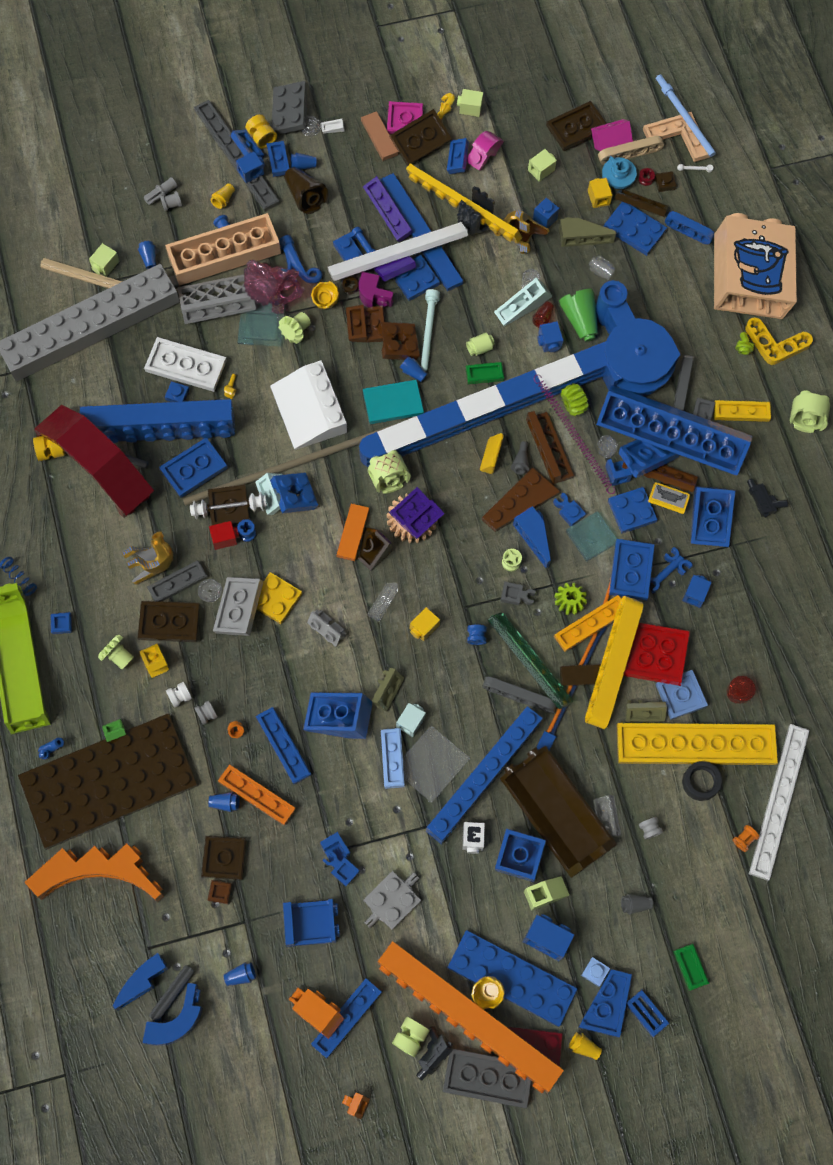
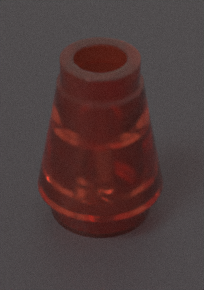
M545 302L533 315L532 322L536 327L539 328L540 325L550 322L554 305L550 302Z

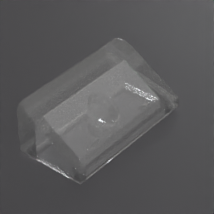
M396 582L384 585L367 614L369 617L377 621L382 619L398 592V584Z

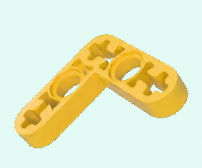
M755 317L749 319L745 327L754 345L764 360L770 365L778 364L807 350L813 342L810 333L801 332L776 343L764 323ZM766 338L768 340V344H761L759 342V339ZM801 339H802V340H807V343H805V342L799 343V342H800ZM790 345L793 348V351L787 352L784 349V346Z

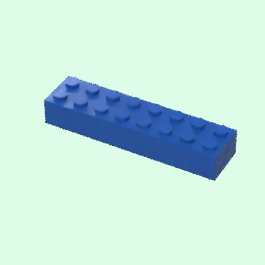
M611 385L596 424L736 476L740 471L752 440V436L613 385Z
M231 399L80 407V414L84 415L113 443L118 441L132 443L137 440L152 442L156 439L171 441L176 438L190 440L196 437L209 439L216 436L222 438L235 436V418Z

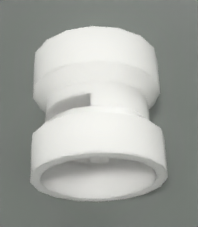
M184 682L179 683L177 688L165 690L174 708L179 706L183 700L187 702L192 699Z

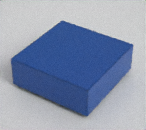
M70 612L51 614L52 634L72 633Z

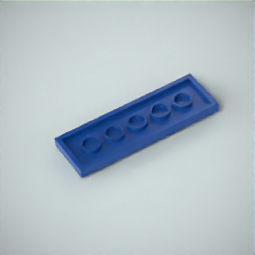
M467 930L447 967L449 970L474 983L485 976L497 978L502 982L505 989L504 999L557 1027H560L577 991V988Z

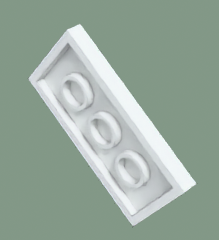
M157 337L144 369L148 373L214 392L227 360L224 356Z

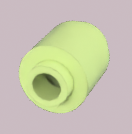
M487 333L473 337L470 341L466 342L471 356H478L488 352L495 345L493 337Z

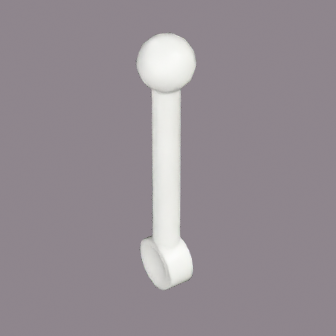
M679 164L677 166L679 171L688 169L712 172L714 168L712 165L703 167Z

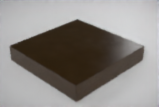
M205 836L201 877L243 880L246 839Z

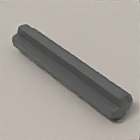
M188 965L183 967L149 1014V1017L155 1022H159L194 974V970Z

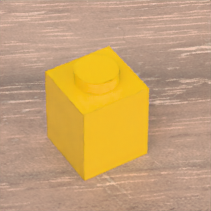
M596 178L589 182L588 194L593 208L608 206L611 203L612 193L607 178Z
M426 607L410 623V632L416 639L420 638L425 641L440 626V619Z

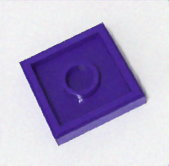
M410 256L373 269L384 281H387L415 268L416 264Z

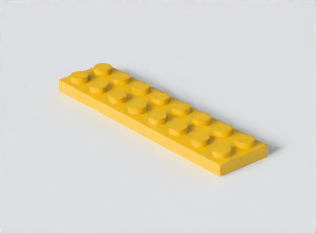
M617 723L619 764H694L701 761L722 765H776L778 763L775 725Z

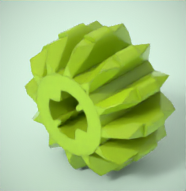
M572 384L562 389V401L570 415L576 416L587 411L588 399L580 385Z
M575 582L571 587L568 583L564 584V588L560 586L558 593H555L554 596L557 599L555 605H561L559 611L565 609L566 615H569L570 611L576 615L577 610L582 611L584 609L583 605L587 603L585 599L586 592H581L582 586L576 588Z

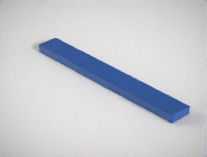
M394 173L380 179L413 230L412 237L415 238L430 233L431 230ZM441 246L422 251L447 292L463 284L462 278Z

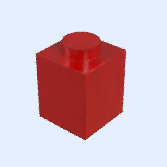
M231 521L209 526L215 550L237 545L236 538H239L237 526L233 527Z

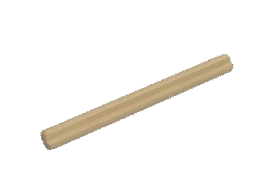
M46 258L41 260L40 267L42 269L108 289L122 282Z

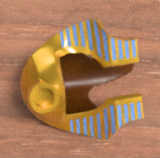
M521 210L509 213L503 220L519 230L522 239L516 244L520 248L521 254L530 252V244L528 243L532 234L546 235L549 233L548 228L535 222L527 213ZM494 232V234H495L496 236L502 235L500 232H498V233H495V232Z

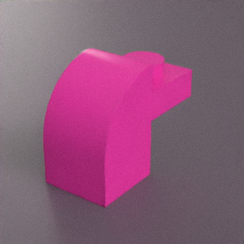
M484 131L472 144L474 147L467 157V162L481 171L489 157L497 154L504 141L492 132Z

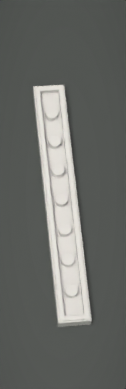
M462 222L329 266L328 271L333 281L467 237L468 233Z
M792 724L788 727L761 826L760 838L757 841L749 871L750 875L767 881L771 877L809 730Z

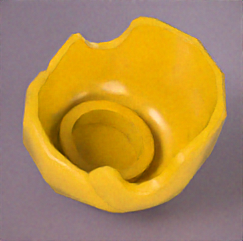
M331 281L319 282L311 293L313 303L320 309L332 308L339 298L337 286Z
M493 976L482 977L473 986L471 994L473 1002L483 1010L496 1008L504 999L505 989L502 982Z

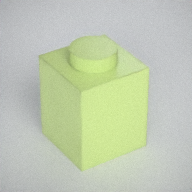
M463 89L462 96L458 95L457 106H460L459 114L480 117L483 92Z
M544 149L529 160L528 171L540 182L555 171L557 160L553 154Z
M103 243L89 258L92 270L106 277L120 262L117 252Z

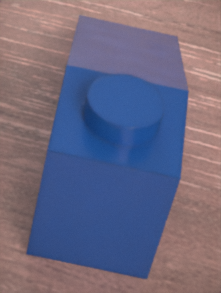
M532 506L514 518L513 526L543 566L548 568L551 559L544 518L539 510L536 511Z

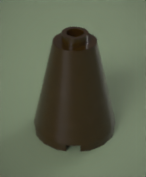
M296 167L286 171L284 179L297 208L304 214H312L321 208L320 205L323 202L326 203L329 193L326 186Z

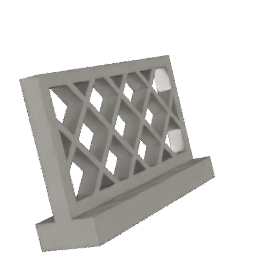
M244 274L177 287L185 324L256 310L255 301L251 300V297H254L249 277H246ZM245 278L248 281L246 283V285L248 286L246 287V289L249 290L248 292H245V283L242 286L237 284L238 282L244 281ZM221 285H227L224 289L219 288ZM232 288L237 289L235 293L229 292ZM202 289H209L206 293L201 291ZM191 292L189 296L183 295L182 293ZM214 292L219 293L216 297L211 295ZM196 295L202 296L199 300L194 299Z

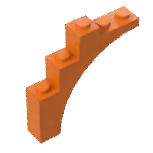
M128 844L124 845L109 860L110 855L103 848L99 850L94 846L77 862L78 858L71 850L67 852L62 848L25 881V884L41 900L54 890L68 883L96 877L114 878L131 883L147 892L157 902L164 897L160 893L163 890L155 880L151 883L147 879V876L150 874L142 866L138 868L143 862L140 858L142 853L135 845L130 847Z

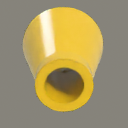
M226 184L213 193L211 198L213 206L218 209L226 207L235 191L234 187L231 184Z
M576 1032L569 1044L572 1052L593 1058L594 1060H597L602 1052V1049L583 1033L579 1034Z

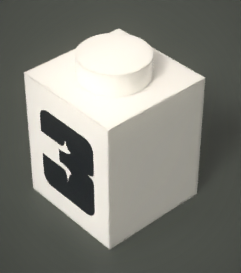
M464 822L462 850H467V853L471 854L483 851L485 823Z

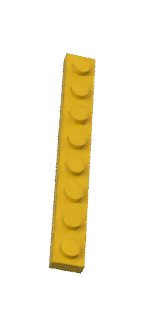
M409 164L406 168L411 181L421 183L424 189L429 192L431 190L434 191L437 197L442 200L445 198L455 208L459 207V202L463 200L475 212H479L482 215L480 220L482 225L485 223L493 232H500L506 240L510 242L513 240L519 243L522 239L518 229L412 164Z

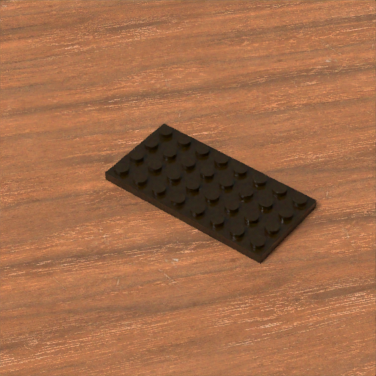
M169 714L126 730V735L109 742L104 739L18 775L45 850L197 787Z

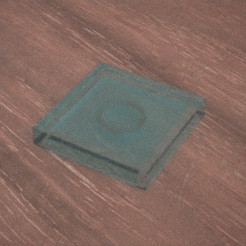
M598 511L566 529L567 535L586 562L613 547L617 539Z

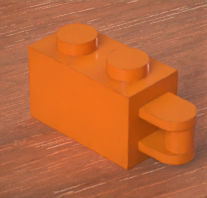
M297 988L288 999L294 1004L292 1009L329 1039L344 1020V1017L339 1013L341 1009L333 1002L327 1004L325 1002L326 997L317 990L313 993L310 989H307L304 993Z

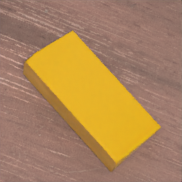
M500 433L488 439L480 471L489 474L494 473L503 442V434Z

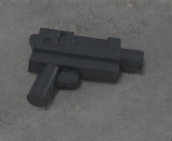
M753 478L747 481L750 488L748 491L752 495L761 517L764 516L766 518L769 515L776 514V508L788 507L787 500L777 501L775 496H769L763 483L756 485Z
M435 1026L428 1028L431 1041L427 1045L428 1051L418 1061L422 1068L416 1076L422 1081L428 1074L432 1075L442 1060H445L453 1051V1044L447 1040L446 1036L442 1034L439 1036Z

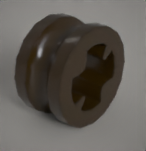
M346 277L342 282L343 291L350 295L356 293L358 281L354 277ZM347 283L353 285V288L347 287Z

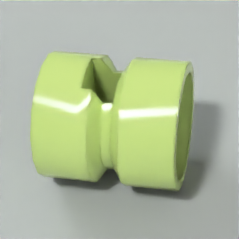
M406 1017L401 1026L402 1032L397 1033L392 1044L407 1054L416 1057L421 1048L419 1043L425 1041L430 1030L413 1019Z

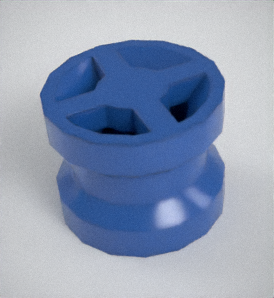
M469 625L467 627L469 637H467L468 644L483 645L486 643V638L484 637L487 631L486 626Z

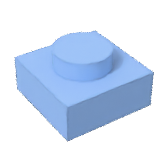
M592 957L581 976L600 987L610 968Z

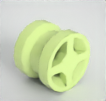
M516 549L506 550L502 559L504 569L511 572L516 571L521 564V553Z

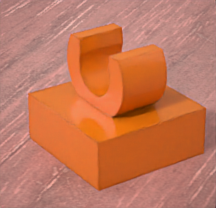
M355 1093L353 1098L345 1095L342 1104L349 1106L348 1114L362 1119L370 1099Z

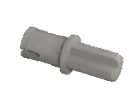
M170 177L161 185H156L154 190L144 196V200L149 205L160 199V196L163 195L165 197L167 193L177 188L176 182Z

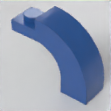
M187 984L183 1009L174 1020L167 1023L146 1021L143 1037L144 1044L156 1046L173 1044L186 1037L194 1029L203 1010L202 1007L195 1006V1002L199 1003L201 994L197 984Z

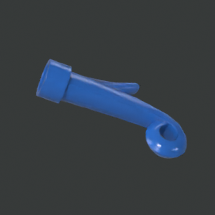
M291 235L281 237L279 243L286 256L287 270L292 272L293 266L297 274L305 282L316 283L322 278L320 269L311 268L307 272L305 271ZM312 273H316V274H317V275L314 276V277H311V276H310Z

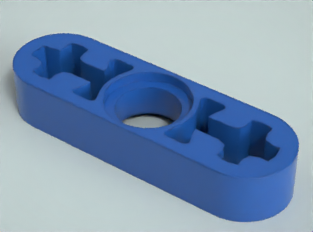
M669 212L665 219L666 225L703 244H710L714 237V232L710 228L677 212Z

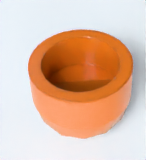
M230 722L228 725L229 736L232 738L241 737L244 733L241 722ZM237 726L238 731L234 732L233 727Z

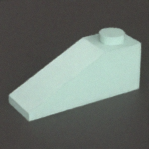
M535 278L495 310L494 313L503 326H506L539 308L552 297V294L542 281Z

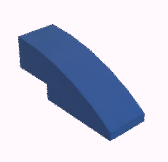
M159 953L142 964L127 980L113 1004L115 1010L119 1011L154 989L151 980L168 970Z

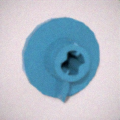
M610 156L602 169V178H607L609 186L616 189H624L631 186L637 176L634 164L622 157L613 158Z

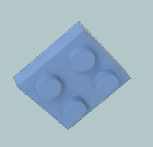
M693 670L683 673L681 686L660 682L655 684L662 701L666 702V711L670 720L708 706Z

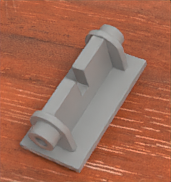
M322 610L312 611L307 623L312 629L325 637L328 642L337 647L340 638L343 639L347 634L345 629L336 622L329 625L332 619Z

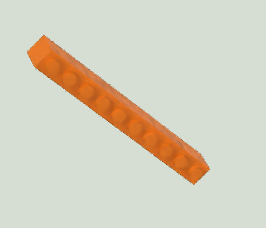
M393 941L377 961L381 966L379 968L381 972L388 977L390 974L396 977L397 980L395 982L404 989L409 987L413 990L412 995L419 1001L423 1002L425 999L431 1004L429 1006L431 1010L438 1015L441 1012L446 1015L448 1023L455 1028L458 1025L463 1028L465 1036L472 1041L475 1038L482 1043L480 1047L489 1054L492 1051L499 1056L497 1060L506 1067L509 1064L516 1069L515 1074L523 1080L528 1078L534 1082L532 1086L543 1094L544 1091L549 1093L563 1073V1069Z

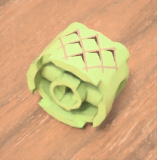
M392 450L381 457L375 456L369 461L370 465L367 471L379 493L380 491L383 494L397 491L403 487L402 483L405 480L406 483L410 480L411 475L402 456L396 450Z

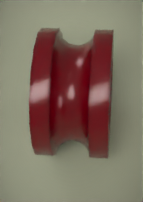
M650 168L642 169L638 177L639 183L643 186L651 185L654 181L655 172Z

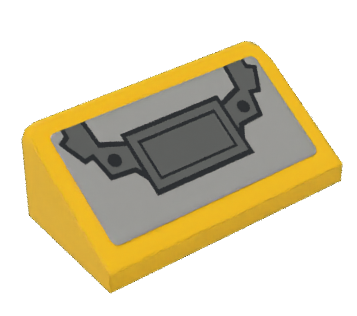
M655 482L648 502L684 514L690 494Z

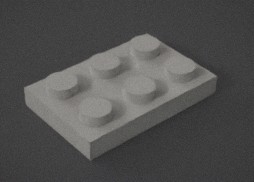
M227 577L213 632L216 634L250 636L263 586L262 580Z

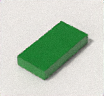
M502 362L466 365L465 367L468 385L504 381Z
M694 944L673 951L689 991L709 984Z

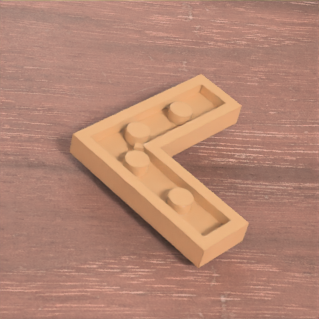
M688 112L693 121L696 123L692 112ZM681 115L643 126L646 138L660 136L663 140L681 134L694 162L710 158Z

